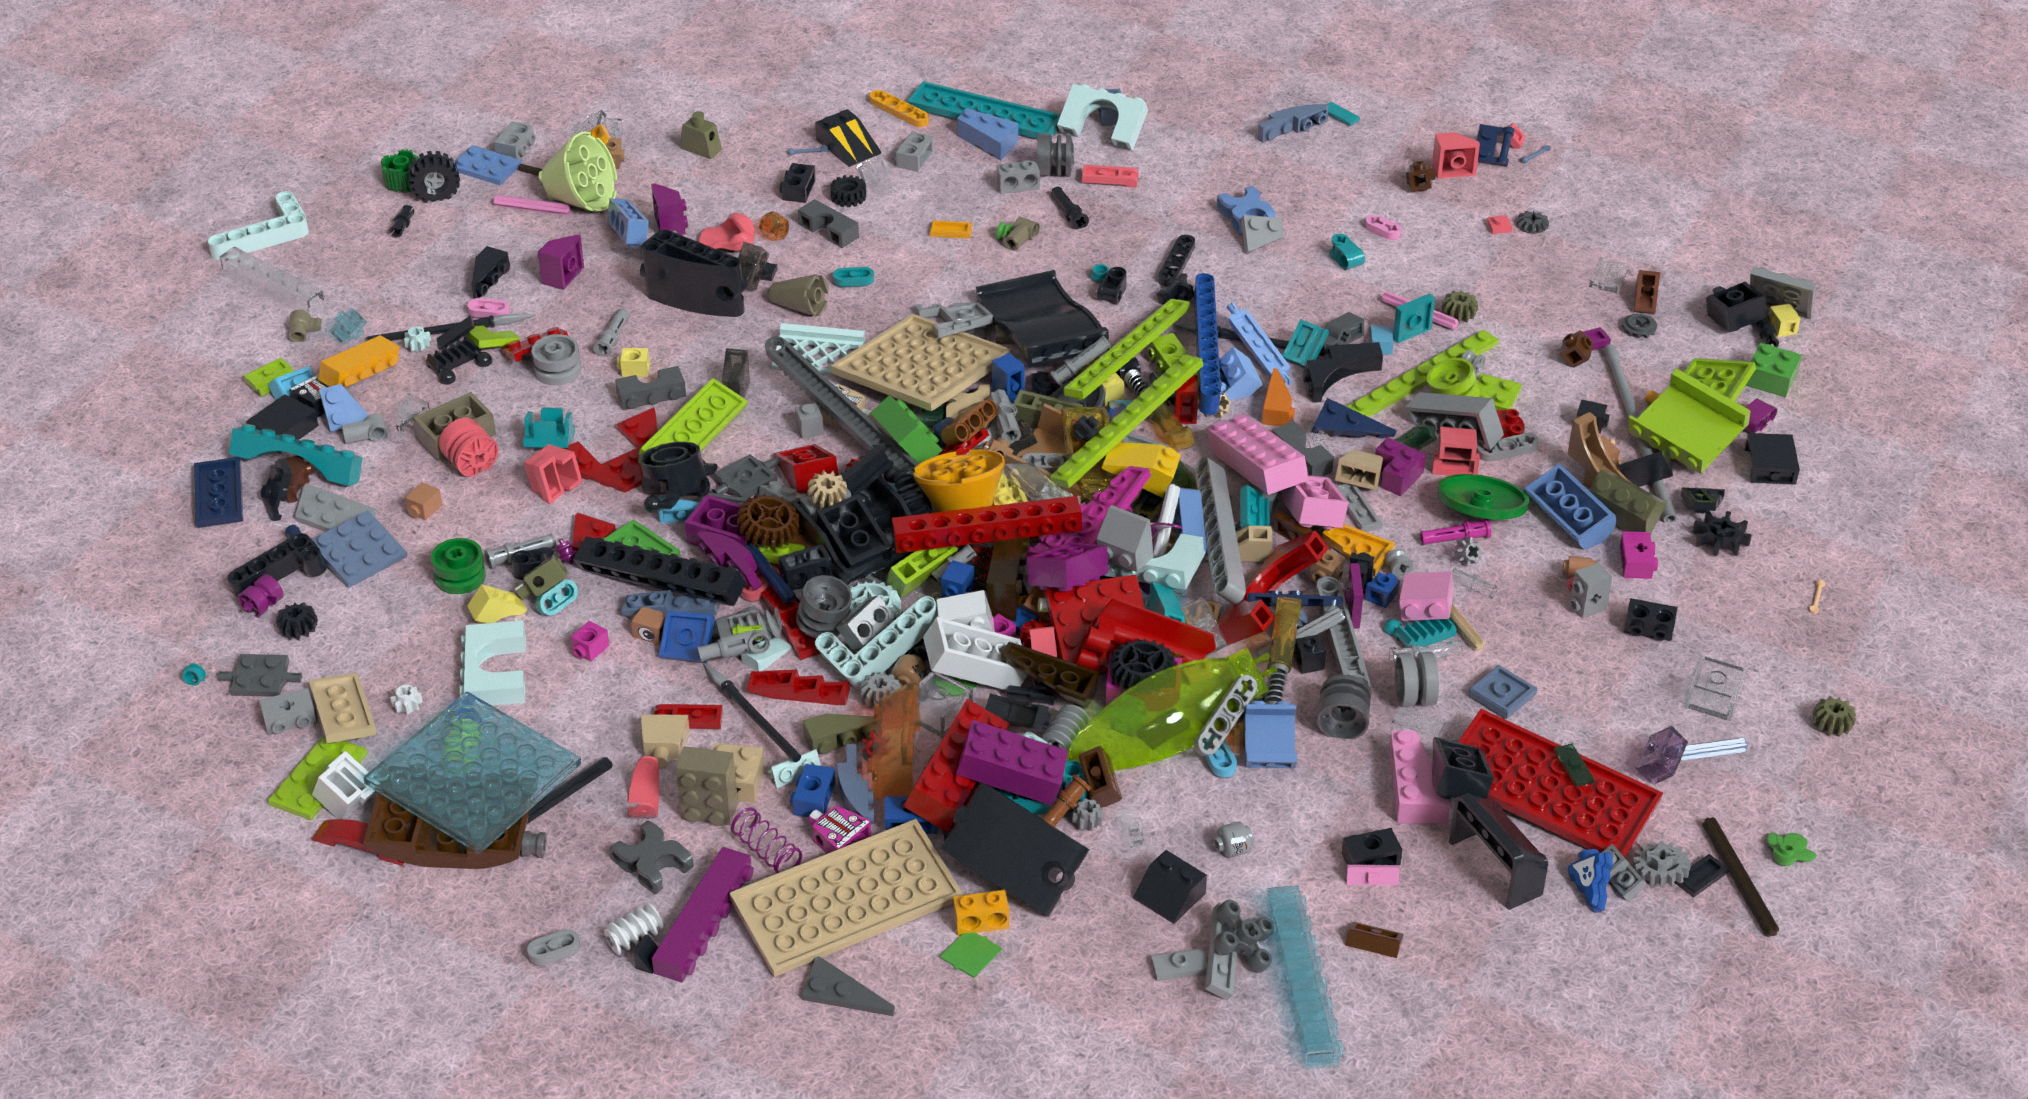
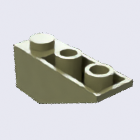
M823 714L803 720L804 737L811 751L817 749L818 754H828L832 750L846 747V744L861 742L864 738L871 740L870 732L872 731L875 732L876 736H880L883 732V719L878 716Z

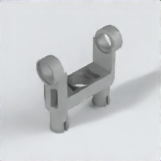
M754 606L747 607L742 613L716 619L711 639L718 637L719 642L698 646L701 662L720 656L730 658L749 652L757 654L766 652L770 646V639L766 632L755 629L732 635L730 629V618L734 624H737L738 616H741L743 621L746 622L747 614H756L759 611L763 617L760 609ZM757 636H762L765 638V643L757 647L752 644L753 639Z

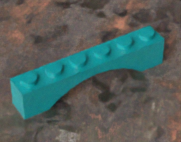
M242 424L241 427L232 428L229 455L249 460L271 451L289 452L311 462L323 473L328 481L347 486L359 482L363 457L355 455L354 451L335 450L334 446L326 444L321 446L315 445V441L296 440L293 435H277L274 430L255 429L256 426L251 424Z

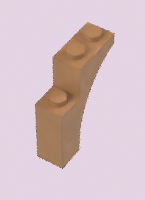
M1588 412L1574 419L1567 455L1586 469L1583 485L1590 489L1600 469L1611 471L1629 481L1609 457L1600 438L1596 416Z

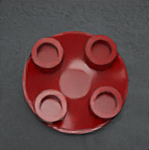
M1496 410L1504 433L1501 439L1524 433L1525 424L1519 417L1517 410Z

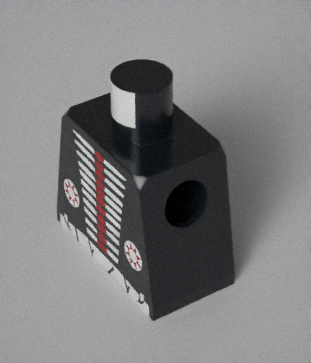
M318 374L289 389L291 398L314 408L318 417L325 414L319 389L329 386L318 380Z

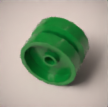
M454 538L438 544L433 549L431 554L436 586L441 591L460 595L470 593L484 583L486 572L481 546L475 541L468 538Z

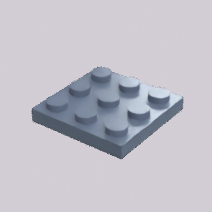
M369 510L312 539L319 547L326 565L347 588L360 583L407 557L406 550Z

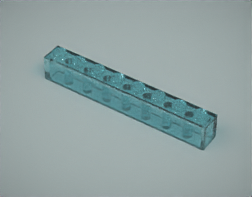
M1299 885L1268 888L1266 905L1270 920L1274 925L1273 934L1306 1070L1339 1067L1340 1057L1344 1056V1046L1342 1040L1337 1039L1339 1032L1338 1022L1336 1018L1332 1019L1333 1003L1331 997L1326 995L1328 991L1326 976H1321L1322 959L1321 956H1316L1317 940L1315 935L1311 936V916L1305 913L1307 911L1305 895L1301 896Z

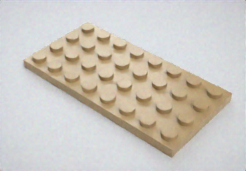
M917 819L729 893L733 906L774 977L811 963L817 956L823 958L953 904V896L963 895V892Z

